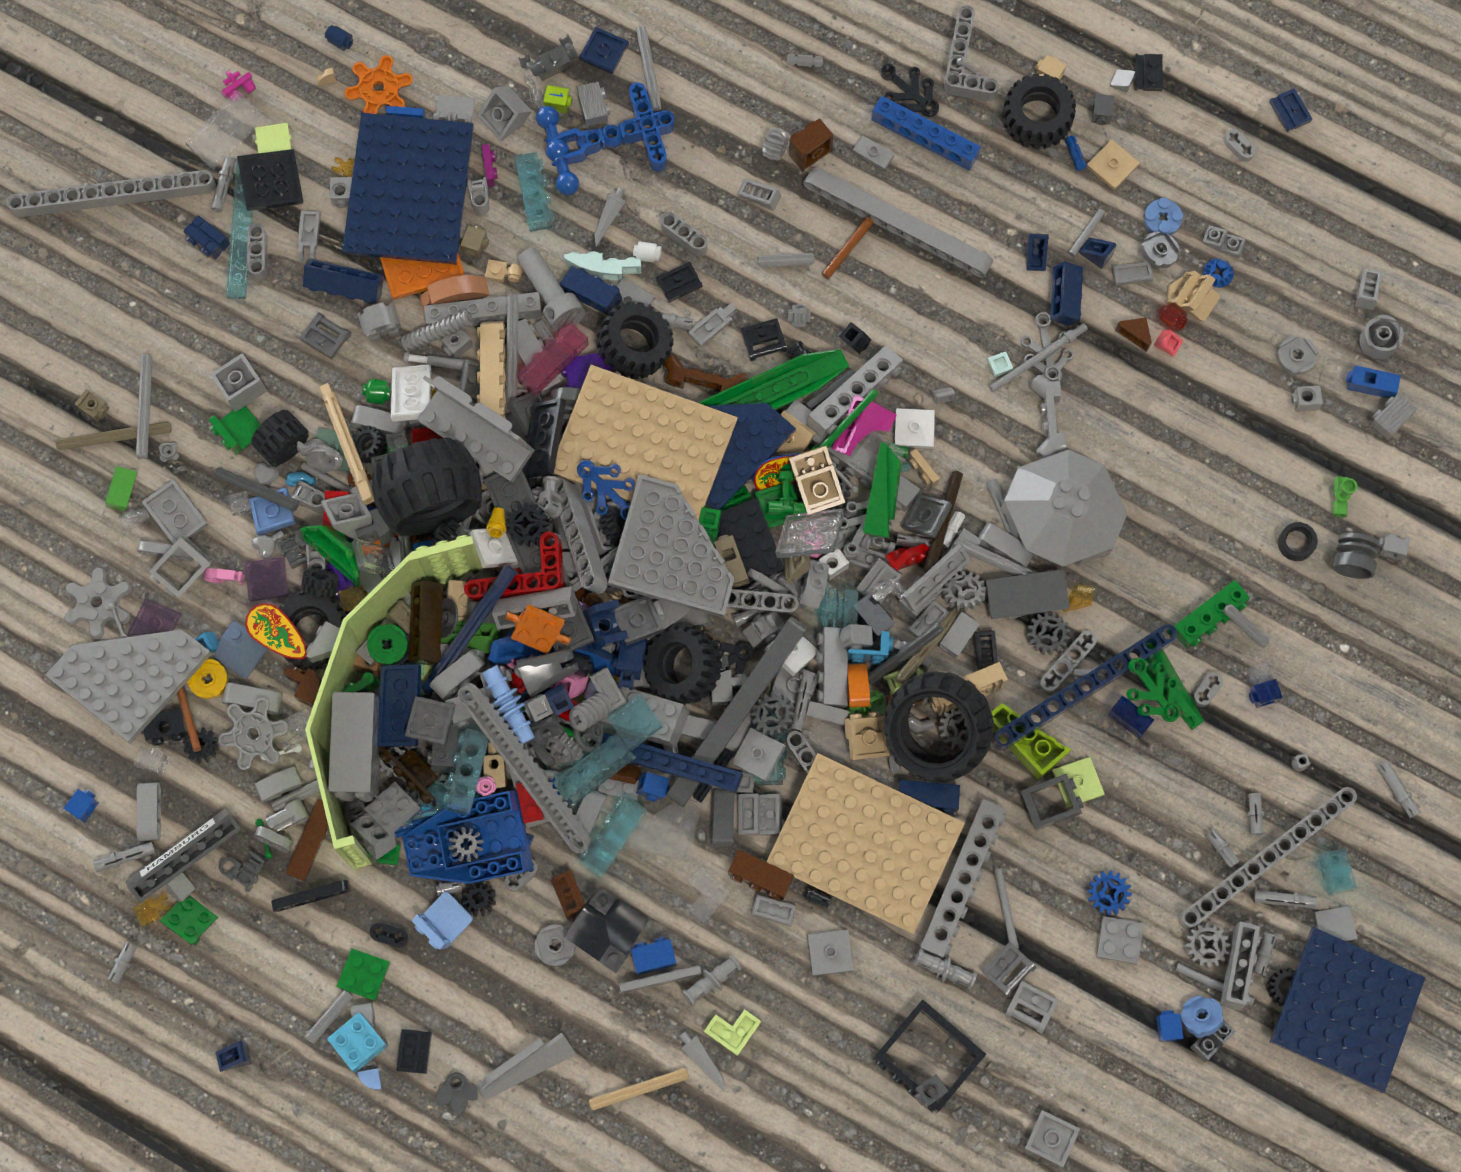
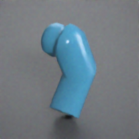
M302 471L289 473L286 476V484L290 487L295 486L296 482L299 481L305 482L311 487L316 483L315 478Z

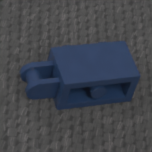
M647 638L626 646L624 640L617 643L616 651H619V655L614 658L613 669H616V677H620L619 689L626 687L629 690H633L634 681L641 679Z

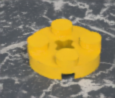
M207 659L187 683L191 691L201 699L218 698L225 691L226 684L228 683V674L218 661ZM210 674L213 680L206 684L203 681V677L206 678Z

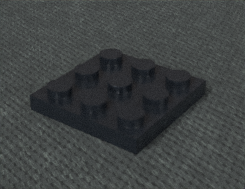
M294 149L237 156L247 211L303 204Z

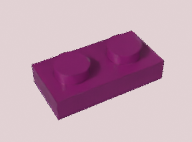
M489 144L482 145L488 187H494L495 179H498L497 168H493L492 163L496 162L495 152L490 150Z

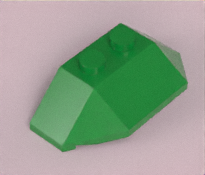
M316 525L300 529L302 539L354 585L357 587L360 585V549L355 543L348 542L342 532L336 531L331 526Z

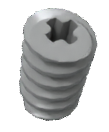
M596 693L573 707L569 714L572 726L578 731H585L604 719L612 711L611 701L605 694Z

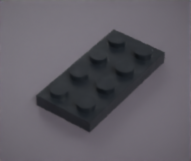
M562 398L533 404L526 443L535 451L522 468L527 479L554 473L566 400Z

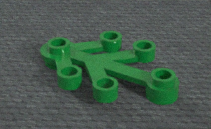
M1143 658L1131 659L1128 664L1129 670L1139 676L1150 692L1131 688L1126 693L1127 698L1131 701L1138 699L1155 700L1161 706L1151 707L1149 704H1140L1138 706L1139 715H1161L1166 722L1176 721L1180 716V708L1175 704L1177 680L1175 678H1166L1164 681L1167 667L1164 663L1157 662L1153 665V672L1156 674V683H1154L1146 673V661ZM1164 687L1168 690L1167 700L1163 696ZM1133 691L1135 692V697H1134V698L1132 697V692H1133Z

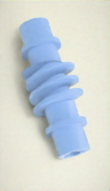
M498 665L481 673L487 684L486 690H490L494 697L493 700H496L493 703L494 708L500 707L498 709L499 715L503 714V722L506 721L509 724L510 730L514 731L513 735L518 736V742L524 744L534 739L535 736L529 726L531 722L526 721L523 712L526 710H520L525 703H516L521 698V695L513 697L517 688L510 690L506 682L508 678L502 675Z

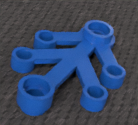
M589 460L581 461L577 466V473L583 479L584 492L582 493V498L585 501H591L594 498L595 491L591 488L592 480L597 485V513L605 515L608 512L607 495L621 508L620 515L626 520L629 512L627 508H630L631 503H627L613 489L632 491L635 486L634 479L626 478L624 481L604 480L599 475H610L613 478L618 477L621 467L618 464H612L610 467L595 466ZM612 469H616L618 473H614ZM626 482L631 483L632 486H627ZM586 492L590 493L591 497H588ZM600 506L605 507L606 510H601Z

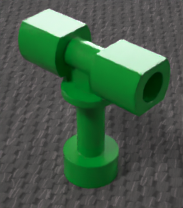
M792 471L778 472V481L782 482V498H779L778 501H768L766 503V515L790 513L791 516L805 517L807 511L804 503L794 502V498H790V482L794 481V473Z

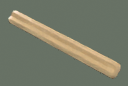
M686 1068L592 1098L589 1100L590 1108L596 1110L687 1080L689 1078Z

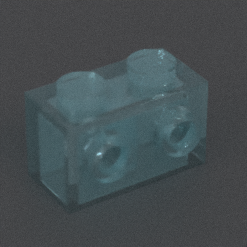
M1346 848L1324 852L1317 856V868L1319 871H1322L1324 878L1322 879V886L1324 891H1327L1328 896L1349 892L1357 888Z

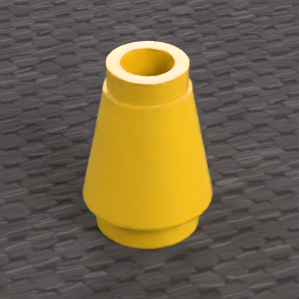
M499 507L493 509L486 527L488 534L494 538H500L506 532L505 511Z

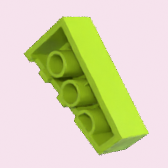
M1001 703L992 711L994 721L993 732L996 733L1021 715ZM1014 726L1016 732H1024L1021 726ZM1039 729L1009 748L1038 781L1071 751L1070 748L1063 746L1051 735L1048 736ZM998 736L1004 744L1007 743V739L1004 736Z

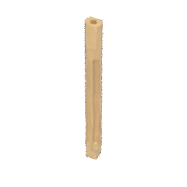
M326 383L320 386L322 398L364 505H368L374 502L370 482L336 394L333 392L330 384Z

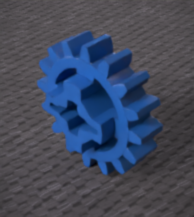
M1112 870L1108 872V875L1102 871L1100 873L1101 878L1095 875L1093 877L1095 882L1090 881L1088 884L1092 887V889L1087 890V893L1091 894L1088 902L1093 901L1092 908L1099 907L1100 914L1105 910L1107 916L1111 914V911L1117 915L1119 913L1118 908L1124 911L1126 909L1124 904L1128 905L1131 902L1127 899V897L1132 896L1131 892H1127L1131 885H1125L1124 882L1127 878L1125 877L1121 880L1119 872L1113 876ZM1111 880L1116 882L1118 886L1111 883ZM1101 882L1102 889L1096 893L1097 886ZM1107 889L1113 891L1114 894L1111 897L1105 894ZM1122 893V900L1118 904L1117 897ZM1102 900L1106 902L1108 906L1102 904L1100 901Z

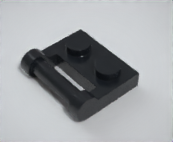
M778 318L741 328V334L750 362L755 361L758 357L776 352H787V346ZM778 340L779 343L755 351L753 349V346Z

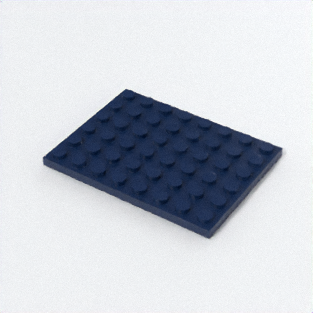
M361 113L342 253L457 265L474 123Z

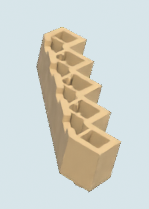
M505 320L483 321L480 327H477L478 339H480V349H477V358L480 361V372H477L478 384L480 383V395H477V403H482L506 419Z

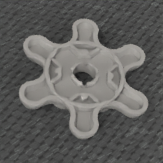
M103 568L93 570L92 581L89 585L84 587L72 582L65 588L67 595L75 598L76 606L65 614L64 621L68 625H75L80 621L88 622L90 625L89 635L93 639H100L104 635V625L110 620H115L112 610L108 608L109 603L116 604L115 610L121 624L128 623L131 618L130 613L120 607V600L122 597L130 594L132 590L131 585L126 581L120 582L115 586L108 585L106 582L107 573ZM94 598L102 599L101 606L93 607Z
M258 698L255 701L254 709L249 713L244 712L237 704H231L227 708V714L233 720L234 727L230 732L222 733L218 738V742L222 747L235 746L238 748L240 755L237 764L242 770L249 769L253 758L257 755L263 756L270 764L277 763L280 758L279 752L274 748L273 740L276 736L287 733L288 724L283 720L276 722L269 720L267 715L269 702L265 698ZM253 728H256L259 737L253 739L250 735V731Z

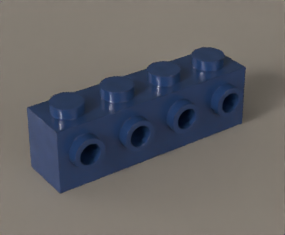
M310 259L304 266L303 287L309 288L311 291H324L329 295H341L347 299H359L365 303L373 304L377 303L382 296L384 275Z

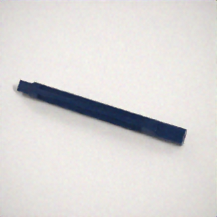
M505 565L440 659V663L436 665L429 675L428 680L422 687L427 693L432 694L434 692L430 687V683L457 661L516 576L517 571L509 565Z

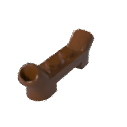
M670 355L663 364L667 372L665 383L681 389L684 388L686 382L722 392L748 380L747 375L743 372L726 379L716 373L707 374L703 373L700 369L693 368L691 370L684 368L677 355Z

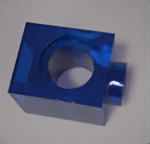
M1276 679L1253 685L1249 692L1250 701L1252 704H1255L1256 708L1277 703L1283 698Z

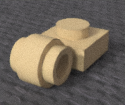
M488 260L485 277L486 280L503 283L505 277H508V281L517 283L522 278L523 270L517 264H511L508 267L507 262Z

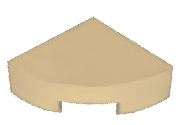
M333 68L326 69L324 74L317 76L318 86L336 82Z

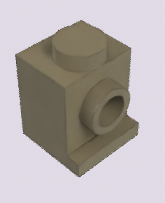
M87 389L75 403L79 411L97 423L107 415L109 409L106 402Z

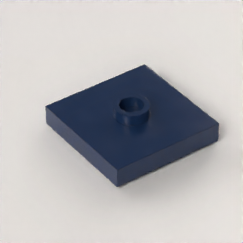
M595 27L579 56V60L613 74L629 45V41Z

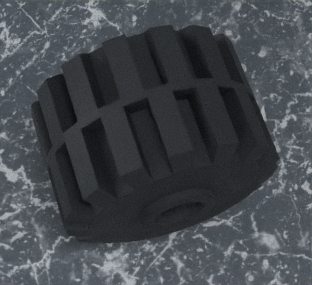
M284 409L268 417L258 427L251 439V445L271 466H279L299 452L297 450V442L306 443L309 431L289 410Z

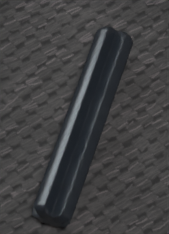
M724 749L714 765L726 767L733 757L732 752ZM701 783L693 794V798L701 803L712 786Z

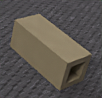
M733 535L719 537L714 543L724 560L725 566L734 577L732 589L749 584L750 581Z

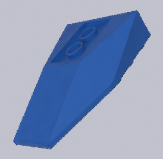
M517 790L454 803L402 836L409 875L413 877L471 884L534 870ZM463 827L466 834H468L470 828H473L472 836L477 832L480 833L476 841L483 840L482 844H477L478 847L483 848V851L475 850L479 856L477 859L470 854L471 862L467 861L466 855H464L462 862L459 861L460 853L456 857L452 856L457 849L449 850V846L456 845V843L450 842L449 839H458L454 832L457 831L462 835L461 828ZM464 839L463 843L460 844L462 849L464 847V850H469V846L472 845L471 841L468 842V839Z

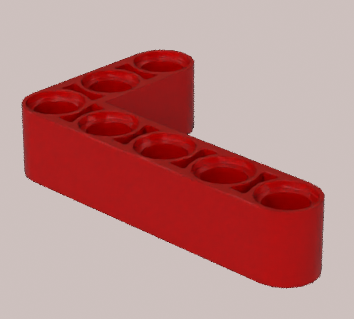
M545 532L540 537L542 572L516 575L500 599L564 587L562 542L556 534ZM554 538L555 543L548 547V540ZM556 558V563L553 566H548L549 560ZM497 577L470 580L465 584L464 592L472 600L481 601ZM557 577V583L554 586H550V580ZM533 580H538L537 586L530 588V583ZM518 582L517 589L511 590L512 583ZM478 586V593L472 595V589Z

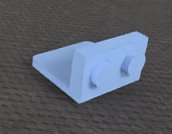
M443 892L424 914L416 915L412 922L419 933L425 934L430 939L429 943L431 946L441 950L448 948L473 921V917L449 892Z

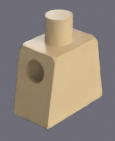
M487 742L488 754L483 755L484 777H492L496 788L506 787L508 785L506 762L492 743ZM491 760H497L498 767H494Z

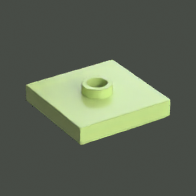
M1091 757L1052 770L1054 778L1067 774L1069 778L1073 777L1077 789H1074L1075 796H1080L1082 803L1105 795ZM1065 783L1057 784L1065 807H1072L1073 804Z

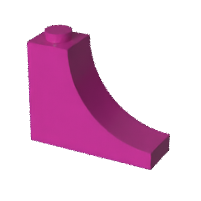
M855 395L846 417L864 398ZM871 402L836 439L832 449L851 456L856 445L868 434L875 431L890 432L897 414Z

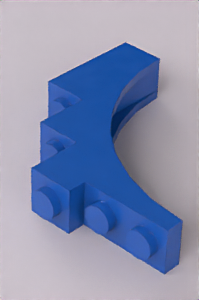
M513 628L507 637L493 641L490 646L489 660L496 663L503 660L524 659L532 654L541 656L546 655V653L511 639ZM591 644L573 652L592 658L594 663L593 674L608 667L612 676L616 675V669H613L614 658L618 657V655L610 654L601 648L593 650ZM553 645L548 654L556 652Z

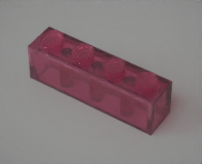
M572 323L564 326L554 340L551 339L547 342L545 349L541 353H536L532 357L531 362L518 371V383L536 397L589 345L588 337Z

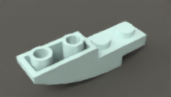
M595 251L588 254H580L578 252L564 254L567 267L582 268L593 277L598 276L602 280L621 281L623 274H642L641 259L630 257L626 260H618L616 258L603 260V254Z

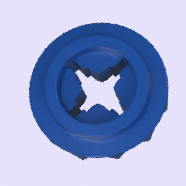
M1221 258L1212 259L1206 263L1203 270V275H1211L1216 279L1212 284L1216 288L1227 286L1231 283L1234 276L1233 267L1230 266L1228 261H1224ZM1216 267L1219 271H1224L1221 276L1219 274H1213L1216 272Z

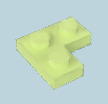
M745 1009L733 1026L715 1015L704 1030V1033L738 1056L761 1021Z

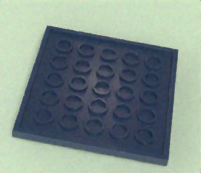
M1312 927L1269 1042L1380 1093H1385L1425 977L1316 927Z

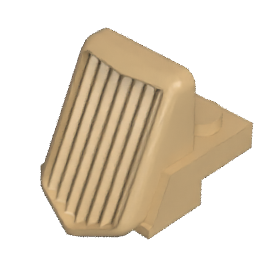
M1188 271L1184 276L1169 284L1166 303L1179 311L1186 312L1199 321H1205L1220 299V295L1212 289V284L1216 279L1211 275H1200L1196 271Z

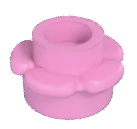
M487 776L478 779L476 790L479 794L489 796L496 790V784L492 777Z

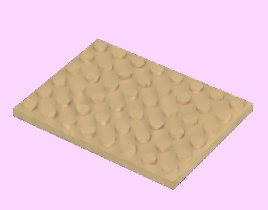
M591 365L559 444L556 466L552 474L583 485V479L577 473V466L581 461L589 460L595 466L610 467L612 464H618L621 467L618 477L613 478L610 475L599 476L604 480L624 481L626 478L634 479L635 486L632 491L613 489L625 501L632 502L638 477L641 474L678 485L683 497L690 504L699 521L701 508L705 507L738 417ZM612 469L614 473H618L616 469ZM591 480V488L597 490V485ZM626 482L627 486H632L631 483Z
M817 753L768 857L767 863L793 874L795 878L914 934L965 823Z

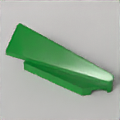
M885 442L880 443L863 533L870 537L889 538V520L895 519L902 462Z
M1146 643L1148 649H1154L1151 643ZM1164 650L1146 660L1148 663L1146 673L1154 683H1156V674L1153 672V665L1157 662H1162L1167 667L1164 681L1166 678H1175L1177 680L1175 704L1180 708V716L1188 727L1193 730L1203 723L1204 720ZM1164 687L1163 695L1167 699L1168 690Z

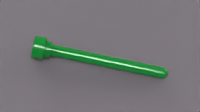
M873 389L821 445L814 446L811 450L825 445L828 449L878 396V391Z

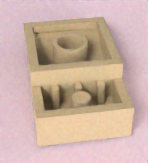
M826 445L789 457V462L808 515L845 503Z

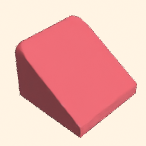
M1171 329L1163 330L1154 346L1171 356H1175L1183 340Z

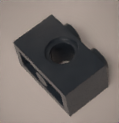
M181 709L157 714L143 730L145 741L148 744H152V746L162 745L164 741L168 740L181 741L188 734ZM166 724H169V730L165 733H162V727Z

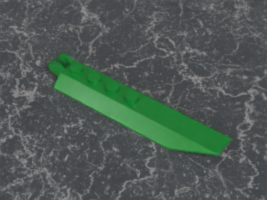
M841 349L802 354L698 403L705 406L768 403L776 410L821 389L847 369L849 364Z

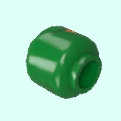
M371 378L368 384L364 383L362 395H366L365 399L368 403L383 405L385 401H389L391 386H388L386 380Z

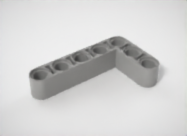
M964 5L958 11L944 90L950 95L993 101L996 99L999 89V83L996 79L964 73L965 67L963 65H960L959 68L953 67V65H958V58H963L966 63L975 16L974 9L969 5ZM953 81V82H956L957 84L952 85V84H950L949 82ZM968 85H974L975 87L970 88ZM987 88H991V89H993L994 91H988V90H986V89H987Z

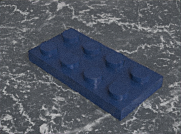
M421 665L381 666L378 747L418 746V739L406 737L405 733L415 696L420 697Z

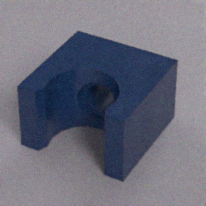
M617 599L593 605L583 611L595 639L591 643L593 650L611 646L629 638L627 631H621L616 622L615 610L619 608ZM599 622L604 623L605 631L600 629Z

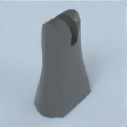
M571 649L516 660L518 671L530 697L539 694L579 670L576 661L562 666L560 664L574 657Z

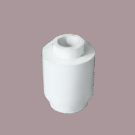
M639 241L638 245H634L633 256H636V259H641V261L655 263V261H660L662 247L657 246L655 243Z

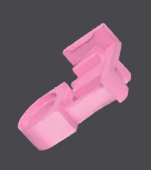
M206 568L203 580L213 583L224 584L225 580L238 581L241 586H243L245 575L241 571L236 572L234 570Z

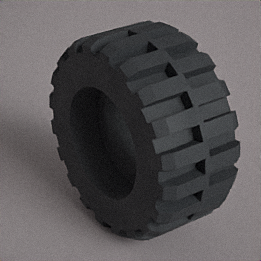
M1039 73L1033 74V77L1027 75L1022 78V82L1017 80L1013 87H1010L1008 90L1002 118H1004V127L1008 128L1007 133L1011 137L1014 136L1015 142L1024 143L1023 146L1027 148L1034 146V149H1039L1043 146L1046 149L1050 148L1052 143L1053 145L1059 144L1060 140L1065 139L1068 135L1076 113V101L1073 99L1072 91H1068V86L1064 82L1061 84L1059 82L1060 79L1057 77L1053 79L1048 74L1039 76ZM1031 101H1042L1054 109L1056 117L1047 122H1036L1024 114L1022 106Z
M627 302L626 305L620 304L616 309L613 308L601 324L597 332L596 346L600 348L598 351L600 357L605 359L603 361L604 364L612 367L611 371L614 373L619 372L621 376H630L631 379H638L639 376L642 379L647 378L649 375L656 373L671 354V347L674 344V339L671 338L673 335L672 329L668 328L669 322L667 319L664 320L662 318L663 314L653 310L654 307L650 305L648 307L644 306V303L641 302L634 304V302ZM633 329L641 333L648 342L649 351L637 352L630 349L622 340L620 330Z
M299 592L294 594L295 598L292 600L289 597L284 600L286 604L283 607L281 605L278 607L294 626L306 616L321 615L327 619L328 623L340 628L343 619L346 617L340 604L328 595L327 597L322 595L317 597L315 594L313 596L310 593L301 595ZM284 657L285 660L289 663L291 662L295 667L300 668L302 666L305 670L308 668L312 669V667H315L316 670L322 669V665H328L330 659L326 658L312 663L307 657L304 659Z
M682 625L670 626L669 629L665 628L664 632L660 633L661 635H656L652 639L654 642L649 644L647 648L649 651L644 657V661H646V666H644V672L647 673V676H645L646 681L651 684L650 689L657 693V696L660 698L684 704L699 702L701 698H706L710 695L709 691L714 690L717 686L715 684L716 681L720 680L721 674H719V671L722 669L723 663L720 662V658H722L721 651H717L719 646L716 641H712V636L700 629ZM688 647L693 659L692 669L688 677L679 683L674 675V661L677 654L683 648Z

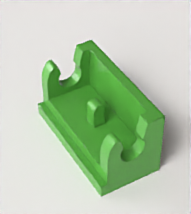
M116 466L105 501L107 508L120 511L127 509L137 471Z

